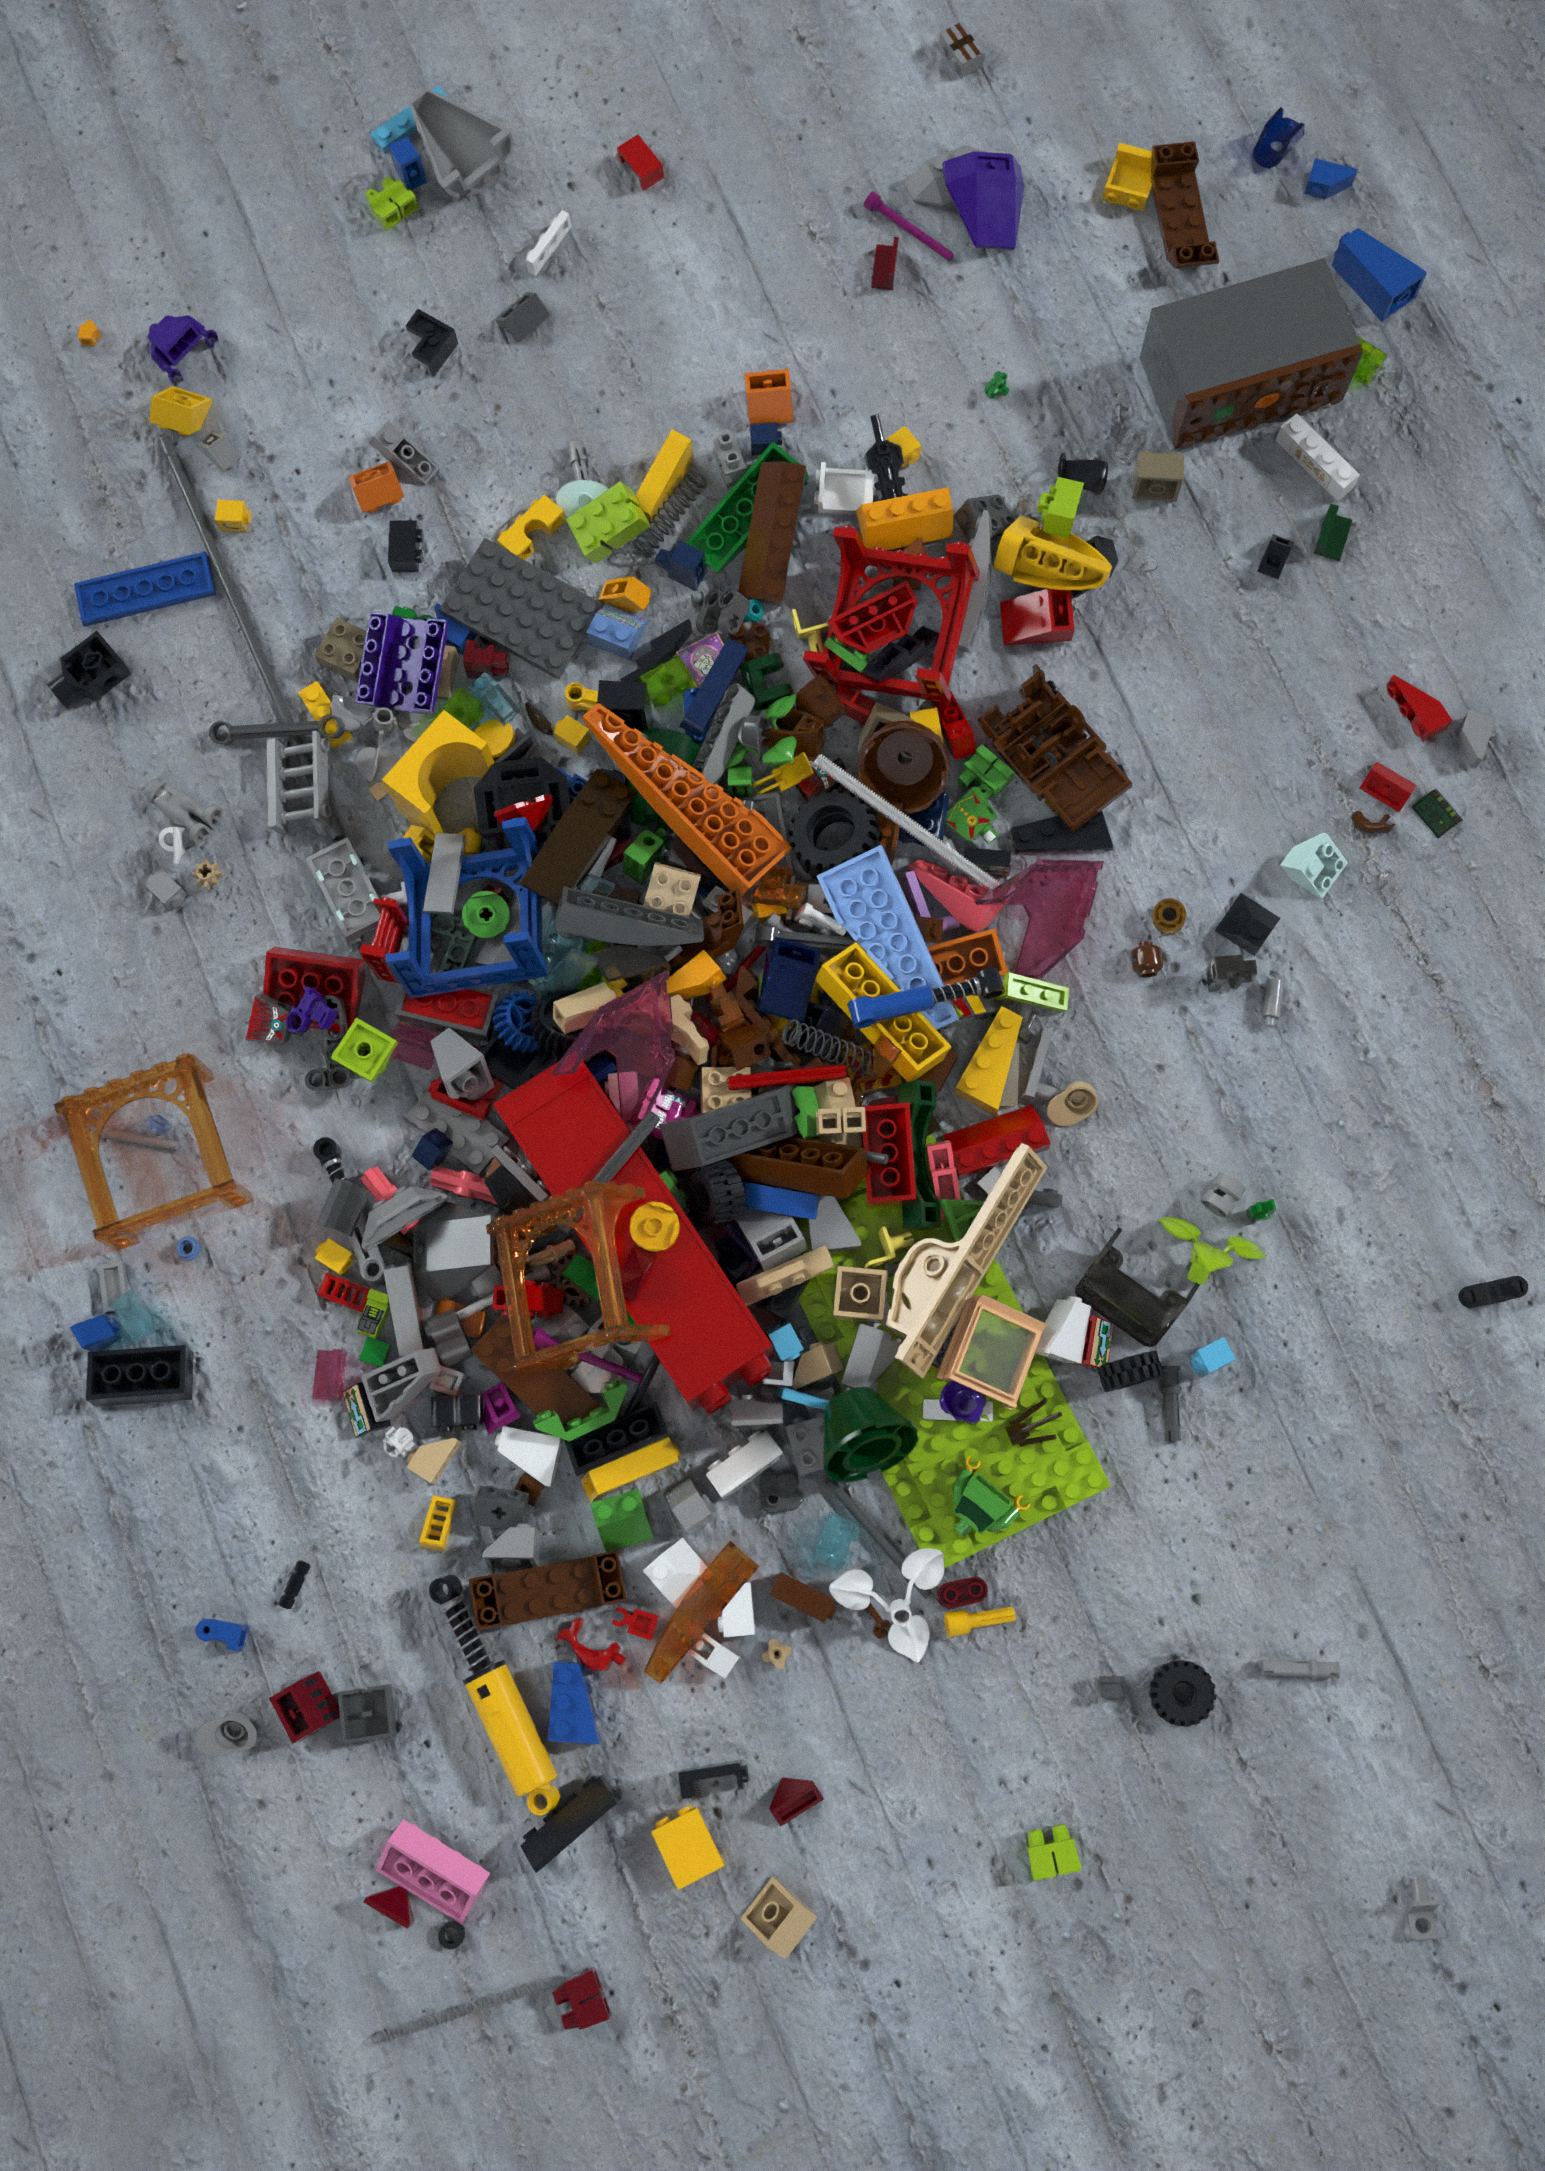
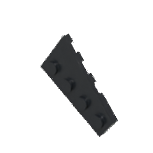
M1102 811L1073 833L1058 816L1010 829L1016 852H1047V850L1093 851V849L1112 851L1114 848Z

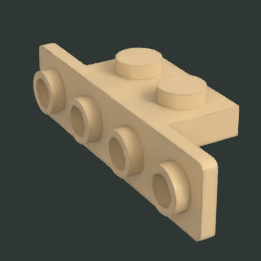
M824 1245L741 1281L736 1286L741 1299L748 1306L771 1295L778 1294L794 1285L801 1284L810 1278L833 1269L835 1266L828 1248Z

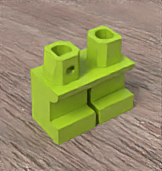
M391 176L383 179L381 183L383 190L379 193L375 188L365 192L372 214L386 232L401 222V217L405 219L419 209L416 195L411 190L408 191L400 179L394 180Z
M1064 1823L1051 1826L1054 1838L1052 1841L1044 1842L1042 1829L1028 1831L1029 1846H1026L1031 1877L1034 1881L1057 1876L1056 1871L1059 1875L1082 1871L1074 1839L1069 1835ZM1052 1852H1053V1855H1054L1055 1866H1054V1861H1053V1857H1052Z

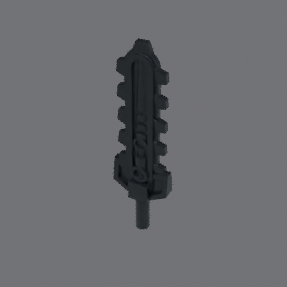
M879 414L872 415L870 419L876 442L866 452L864 457L868 471L871 470L872 474H877L878 482L874 486L875 490L881 491L882 496L878 501L907 496L908 494H904L902 491V486L905 485V478L899 477L898 470L902 468L901 464H904L901 446L884 439Z

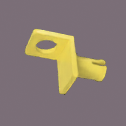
M792 609L791 617L798 640L807 638L811 651L823 653L824 646L820 634L828 631V623L801 630L796 610Z
M881 1227L878 1231V1236L885 1257L868 1261L864 1267L865 1269L884 1265L887 1262L891 1263L896 1258L895 1250L914 1245V1238L910 1239V1236H912L911 1231L890 1237L886 1227Z

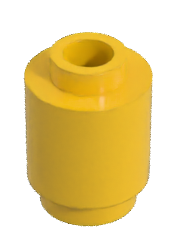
M464 828L463 831L458 833L466 836L463 856L480 854L482 836L474 828Z

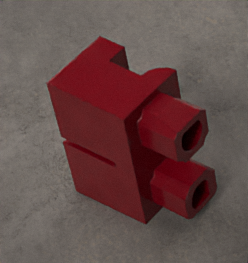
M466 641L463 664L468 679L494 682L495 676L507 678L509 662H506V652L496 651L494 644L489 645L486 649L477 648L476 641Z
M595 1966L579 1975L566 1979L563 1985L552 1992L557 2006L570 2001L572 2011L561 2015L565 2030L576 2027L582 2030L607 2021L612 2016L605 1994L602 1992L603 1988Z

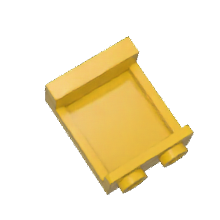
M1119 142L1115 160L1104 187L1102 200L1108 201L1111 204H1120L1134 210L1144 211L1152 188V151Z
M691 1804L677 1811L678 1817L670 1820L667 1816L654 1823L656 1828L651 1831L678 1890L722 1868L726 1864L706 1826L699 1806L693 1808Z

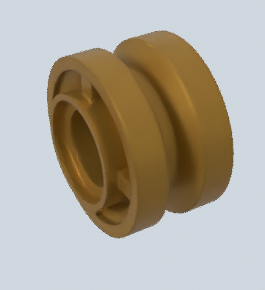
M1166 898L1155 905L1152 921L1159 932L1175 934L1183 928L1186 920V909L1180 901ZM1165 912H1173L1176 918L1172 921H1166L1163 918V914Z

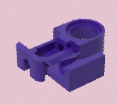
M304 986L305 993L298 1006L292 1007L287 1016L286 1026L288 1030L292 1033H305L315 1020L319 1022L318 1026L321 1029H330L339 1011L327 1006L323 1002L324 996L314 987ZM299 1016L301 1018V1025L297 1029L295 1021Z

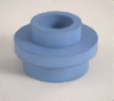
M155 1114L147 1118L148 1123L146 1127L157 1134L163 1135L170 1128L167 1124L168 1120L161 1115Z
M190 1236L181 1238L176 1245L178 1257L185 1261L195 1259L201 1249L198 1240ZM188 1245H192L190 1253L185 1252V1248Z

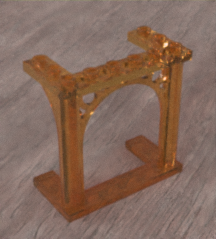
M186 1053L176 1057V1060L169 1063H157L152 1069L147 1071L138 1070L132 1072L130 1077L122 1080L120 1078L110 1080L105 1086L88 1088L84 1090L83 1094L63 1097L61 1102L54 1104L56 1113L64 1119L97 1229L92 1230L94 1238L116 1251L139 1244L140 1241L138 1234L135 1233L136 1231L220 1201L232 1210L254 1201L252 1193L232 1177L206 1096L205 1083L215 1079L212 1071L194 1054ZM171 1079H176L177 1087L175 1091L169 1095L165 1094V1084ZM158 1084V1090L150 1092V1087L154 1088ZM184 1089V1094L182 1095L184 1096L185 1100L178 1101L177 1097L180 1096ZM134 1093V1096L132 1098L128 1097V1095ZM144 1098H158L169 1101L178 1106L191 1122L211 1187L119 1220L99 1155L102 1131L111 1116L121 1107L132 1101ZM113 1101V1106L110 1108H105V1106L102 1105L110 1104V1102ZM95 1108H98V1109H100V1110L102 1111V1113H103L102 1118H101L100 1112H99L98 1110H96ZM87 1126L96 1127V1131L91 1134V1128H87Z
M597 1180L584 1183L582 1188L567 1189L564 1195L549 1196L546 1202L532 1203L528 1209H516L512 1211V1215L498 1216L494 1222L486 1225L487 1234L495 1235L515 1355V1359L508 1361L509 1371H562L579 1365L577 1354L616 1341H654L670 1335L669 1325H629L615 1248V1224L617 1216L625 1204L646 1197L644 1187H634L633 1183L617 1185L616 1182L599 1184ZM582 1206L584 1210V1215L582 1220L578 1223L576 1221V1214L578 1209ZM565 1213H569L568 1218L565 1217ZM557 1224H564L577 1230L590 1248L605 1329L535 1352L524 1284L525 1263L535 1239L557 1231Z

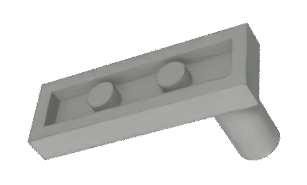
M1044 1027L1038 1032L1019 1099L1030 1101L1037 1096L1050 1101L1058 1094L1064 1092V1090L1039 1082L1053 1033L1051 1029Z

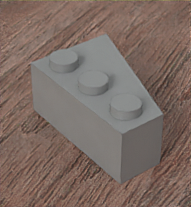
M434 1348L415 1351L361 1375L376 1422L394 1419L442 1371Z

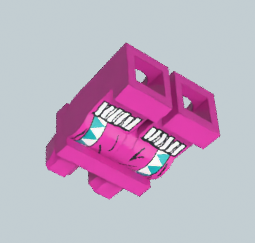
M655 1079L647 1084L640 1101L641 1105L638 1106L631 1125L637 1127L647 1113L652 1111L659 1116L660 1121L650 1132V1135L663 1140L659 1128L660 1123L678 1117L689 1118L699 1115L700 1111L695 1108L696 1102L664 1087L665 1083Z

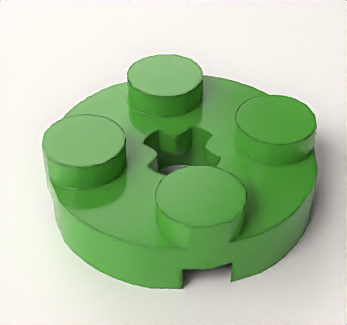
M480 891L473 894L465 903L462 910L463 923L473 935L479 938H495L506 931L510 922V909L505 900L492 891ZM486 908L489 912H493V916L489 918V921L480 918V914L484 913Z

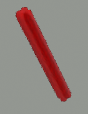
M842 1064L728 1077L727 1084L729 1090L732 1091L844 1079L847 1071L845 1065Z

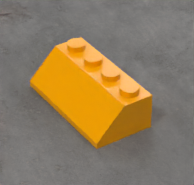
M948 487L862 504L856 510L862 540L865 547L869 549L881 547L886 551L908 547L917 538H922V544L953 537V506Z

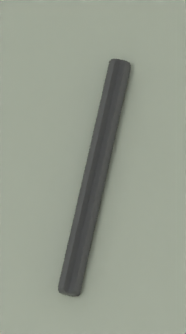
M652 1111L647 1113L557 1222V1226L566 1233L570 1231L659 1123L660 1118Z

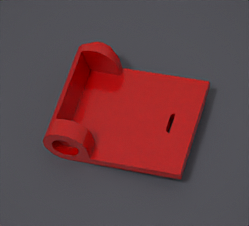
M471 1044L474 1048L479 1050L480 1047ZM439 1077L431 1082L428 1092L431 1093V1099L481 1121H485L504 1084L492 1077L495 1087L479 1099L469 1100L466 1097L454 1099L448 1096L442 1077Z

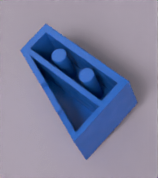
M553 1663L548 1741L602 1743L582 1663Z

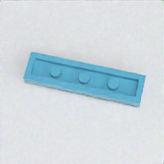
M438 85L432 89V91L448 97ZM410 105L370 133L372 140L384 153L389 150V145L411 135L417 130Z

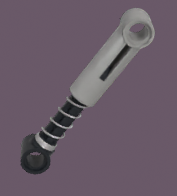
M328 1137L318 1139L313 1146V1152L316 1158L319 1159L321 1166L324 1167V1170L328 1171V1180L332 1184L335 1178L346 1180L348 1177H345L342 1170L344 1167H341L342 1151L339 1145ZM332 1146L331 1154L323 1156L324 1148ZM363 1210L353 1235L348 1236V1239L359 1264L360 1274L371 1284L377 1285L385 1281L383 1270L387 1266L384 1264L378 1246L368 1251L370 1258L367 1257V1254L361 1247V1239H363L367 1224V1218ZM378 1265L379 1273L373 1277L369 1276L370 1268Z

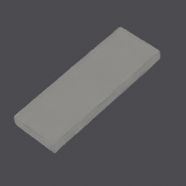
M436 833L423 908L425 913L451 915L454 913L466 840L464 834Z

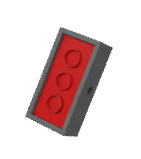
M402 987L395 1015L401 1022L439 1031H445L450 1028L460 1036L489 1042V1037L495 1026V1023L492 1022L495 1016L493 1012L497 1007V1003L503 998L497 990L479 987L410 999Z

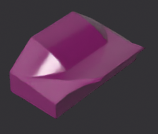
M503 1382L482 1393L485 1401L483 1423L488 1434L521 1417L513 1397Z

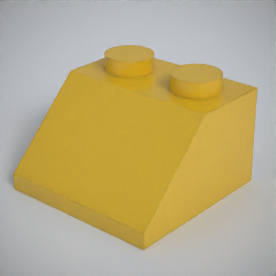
M171 386L151 396L149 422L157 424L161 429H173L178 431L180 435L190 436L201 429L211 407L212 398Z

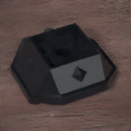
M542 757L495 762L473 788L479 835L499 850L512 848L494 812L522 801L532 800V802H535L534 798L542 795H551L553 801L540 831L534 833L542 848L559 820L571 805L567 776Z

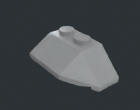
M964 145L925 161L905 182V187L913 202H922L942 207L953 203L952 197L945 185L942 163L973 151H984Z
M404 1186L393 1193L394 1197L387 1202L383 1199L372 1206L373 1210L369 1212L361 1247L364 1252H368L448 1201L447 1195L413 1186L406 1189Z

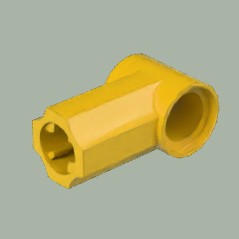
M571 683L566 687L565 701L569 709L573 711L581 709L589 711L597 704L598 691L586 689L579 683ZM574 694L581 696L579 699L570 698Z

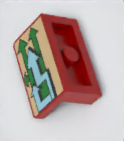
M1089 1316L1082 1364H1070L1097 1368L1109 1363L1114 1322L1097 1316Z

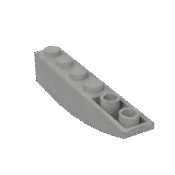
M986 510L983 511L982 517H978L975 530H977L975 539L972 538L969 543L980 575L978 581H973L957 649L967 653L972 652L984 615L991 582L993 562L992 521L989 512Z

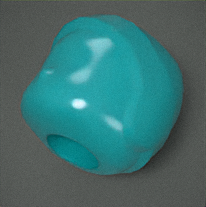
M752 598L749 599L750 608L743 620L744 622H758L763 618L764 606L762 602Z

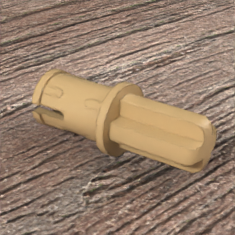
M568 1239L554 1246L548 1245L546 1250L531 1255L530 1267L534 1269L549 1262L555 1264L564 1256L576 1253L573 1241Z

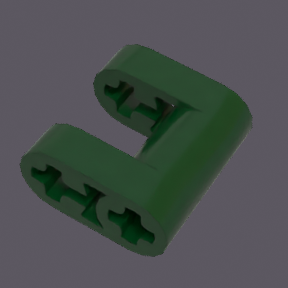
M772 653L747 661L739 668L747 691L755 697L754 710L767 709L776 700L794 694L793 688L789 683L768 688L765 681V675L777 672L784 667L779 653Z

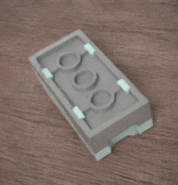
M347 837L306 857L350 945L361 941V937L365 933L377 928L380 913L373 904L374 898H380L349 838Z

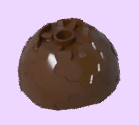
M913 721L890 722L872 733L863 743L856 763L861 784L863 783V786L866 785L865 788L868 787L870 791L873 790L875 795L878 794L877 797L880 796L882 800L885 799L884 802L887 801L889 805L892 804L894 809L897 808L899 812L902 811L901 813L906 814L923 811L930 807L933 801L943 792L948 776H950V761L940 737L930 728ZM903 751H907L911 754L912 758L908 762H903L899 759L898 755Z

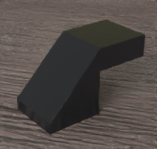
M1273 534L1257 572L1279 579L1294 542Z

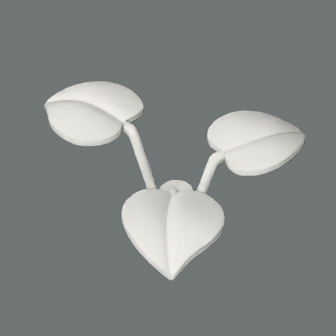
M925 1548L914 1551L905 1558L901 1571L904 1577L910 1579L906 1598L904 1600H894L890 1605L877 1593L871 1591L873 1580L863 1570H849L830 1584L829 1591L833 1598L844 1607L852 1610L867 1608L870 1604V1596L874 1597L885 1608L886 1612H890L893 1624L888 1632V1640L891 1647L917 1663L921 1660L929 1642V1627L921 1616H912L909 1607L911 1591L914 1583L918 1588L928 1590L936 1587L941 1582L944 1575V1554L942 1551Z

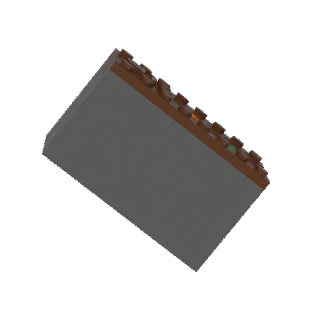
M1323 258L1152 308L1140 360L1174 449H1178L1181 447L1189 448L1195 443L1202 441L1209 442L1222 435L1230 436L1239 430H1250L1266 422L1268 424L1274 423L1280 418L1293 417L1295 414L1307 410L1315 411L1327 404L1335 405L1340 403L1345 397L1363 350L1327 262Z

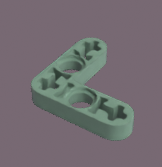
M433 914L431 920L434 921V927H432L433 924L431 923V933L451 939L439 973L452 970V965L449 961L455 964L453 970L466 968L477 936L467 934L464 937L461 931L456 930L457 923L459 929L467 930L462 918L449 914ZM443 920L451 921V927L447 931L439 929V924ZM457 948L465 950V955L461 959H454L452 957L453 951Z

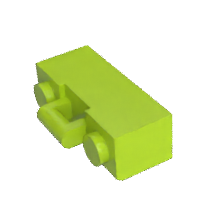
M1058 477L1056 484L1050 486L1049 493L1044 492L1040 495L1037 511L1042 513L1040 522L1044 523L1043 531L1045 533L1065 538L1070 537L1084 483Z

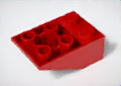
M1044 589L1000 602L1003 646L1072 641L1074 620L1071 590Z

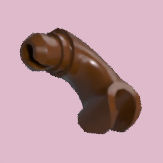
M1356 811L1351 816L1352 821H1354V828L1370 834L1389 833L1395 826L1394 823L1392 825L1386 823L1391 818L1388 814L1384 815L1380 822L1377 823L1370 822L1369 819L1363 816L1361 811Z

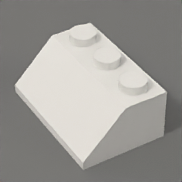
M760 1430L755 1432L748 1438L750 1442L744 1447L736 1446L728 1452L729 1458L723 1462L719 1459L708 1467L709 1472L706 1473V1476L723 1500L784 1457L782 1450L767 1430L763 1433Z

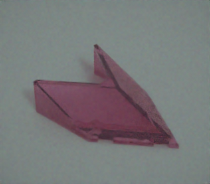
M1041 859L975 900L976 905H1013L1024 907L1029 917V922L1014 974L1033 979L1043 978L1083 940L1086 931L1083 929L1086 917L1090 916L1098 886L1096 881L1098 870H1102L1104 861Z
M668 971L657 975L599 1007L551 1072L554 1076L574 1074L582 1061L605 1049L616 1057L620 1116L625 1124L641 1122L647 1113L652 1110L675 1060V1049H672L671 1046L673 1023L671 997L667 994L666 981L669 980Z

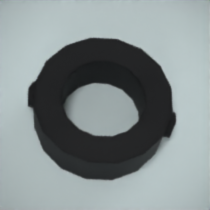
M456 1921L445 1923L438 1933L439 1944L446 1949L459 1947L465 1938L464 1926ZM448 1928H454L458 1931V1940L454 1943L448 1942L445 1938V1931Z

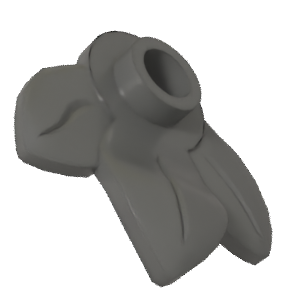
M769 1467L762 1473L759 1487L762 1491L760 1505L763 1510L768 1513H777L782 1509L793 1511L803 1503L804 1498L795 1492L799 1483L796 1472H785L777 1476L774 1470ZM771 1496L775 1497L777 1503H770L768 1498Z

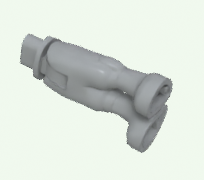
M153 779L144 790V794L150 797V801L169 816L174 824L186 827L189 830V838L196 844L205 841L210 836L211 830L203 823L192 819L189 814L196 815L213 829L218 826L222 818L223 810L219 806L211 804L205 808L201 806L195 797L189 796L181 790L167 785L165 782L160 783Z

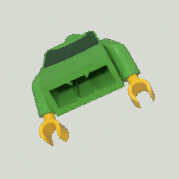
M972 1455L968 1456L965 1468L961 1470L953 1485L952 1501L956 1505L953 1512L960 1517L954 1529L960 1535L966 1536L972 1528L980 1534L985 1530L994 1532L1007 1528L1020 1515L1019 1511H1025L1030 1507V1502L1025 1507L1019 1505V1500L1024 1495H1020L1012 1501L976 1472L980 1467L981 1461L979 1460L978 1465L972 1467L969 1465Z

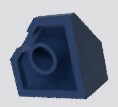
M728 1224L714 1239L715 1249H718L719 1262L717 1263L735 1289L737 1288V1283L746 1280L761 1267L739 1227Z

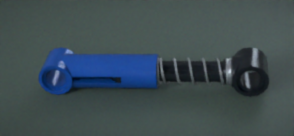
M992 967L979 971L970 981L965 979L962 983L956 981L953 985L936 986L935 989L926 985L873 998L869 996L858 997L848 1002V1008L854 1028L861 1029L869 1027L878 1021L931 1010L934 1008V1004L938 1005L939 1002L944 1001L947 1003L948 1000L953 999L956 1001L957 998L961 997L966 999V996L973 995L975 997L979 995L984 1000L994 999L1004 994L1005 989L998 968Z

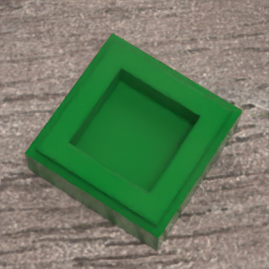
M367 1337L359 1360L378 1367L384 1366L392 1345Z

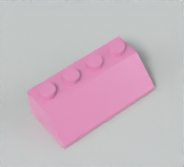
M404 1819L387 1841L376 1867L377 1872L460 1924L464 1923L490 1875V1872L486 1871L481 1865L475 1864L462 1856L460 1852L449 1848L441 1843L439 1839L428 1835L416 1825Z

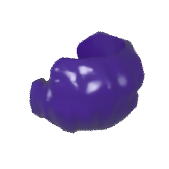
M953 1380L945 1385L939 1400L940 1407L945 1413L952 1415L957 1421L964 1420L968 1424H976L980 1421L983 1408L987 1403L986 1395Z

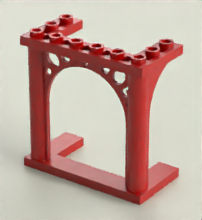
M835 527L833 537L841 551V569L832 618L857 606L863 595L876 584L892 578H910L920 581L935 593L942 608V624L931 670L918 668L916 674L918 682L889 678L879 683L862 675V673L840 670L843 659L826 646L823 653L807 650L804 652L803 660L815 678L818 674H824L831 685H842L844 687L950 703L951 693L948 687L973 581H978L980 575L971 546L964 542L947 543L945 551L947 557L942 556L938 559L931 558L923 553L911 555L902 550L890 552L881 547L869 549L865 547L858 530L854 527ZM867 566H875L877 568L878 575L876 578H869L866 575L865 570ZM882 567L888 570L891 569V571L884 573ZM927 574H929L930 576L935 575L933 579L926 578ZM860 577L863 579V581L866 582L865 586L859 587V585L862 583V581L859 580ZM950 577L951 582L947 587L941 589L936 587L939 579ZM949 594V600L944 599L943 595ZM830 626L826 641L830 636H835Z

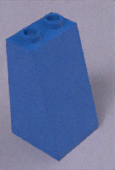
M1359 228L1351 233H1345L1340 238L1339 246L1334 253L1335 257L1331 265L1381 322L1416 299L1427 274L1424 269Z

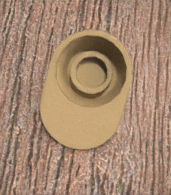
M1084 1081L1071 1083L1064 1092L1052 1098L1048 1103L1047 1114L1049 1119L1056 1125L1066 1127L1089 1117L1098 1106L1097 1092L1093 1086Z

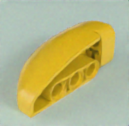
M1022 515L1004 531L993 569L1012 576L1015 582L1048 589L1086 590L1100 588L1110 576L1112 565L1098 550L1070 533L1069 538L1045 533L1043 531L1044 523L1040 529V522Z

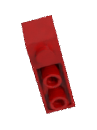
M1396 675L1391 676L1386 685L1387 692L1398 703L1401 714L1408 718L1412 724V730L1416 736L1420 737L1424 742L1449 727L1453 720L1440 701Z
M950 691V703L930 702L933 708L937 707L940 727L946 745L954 760L975 754L976 748L974 733L952 691Z

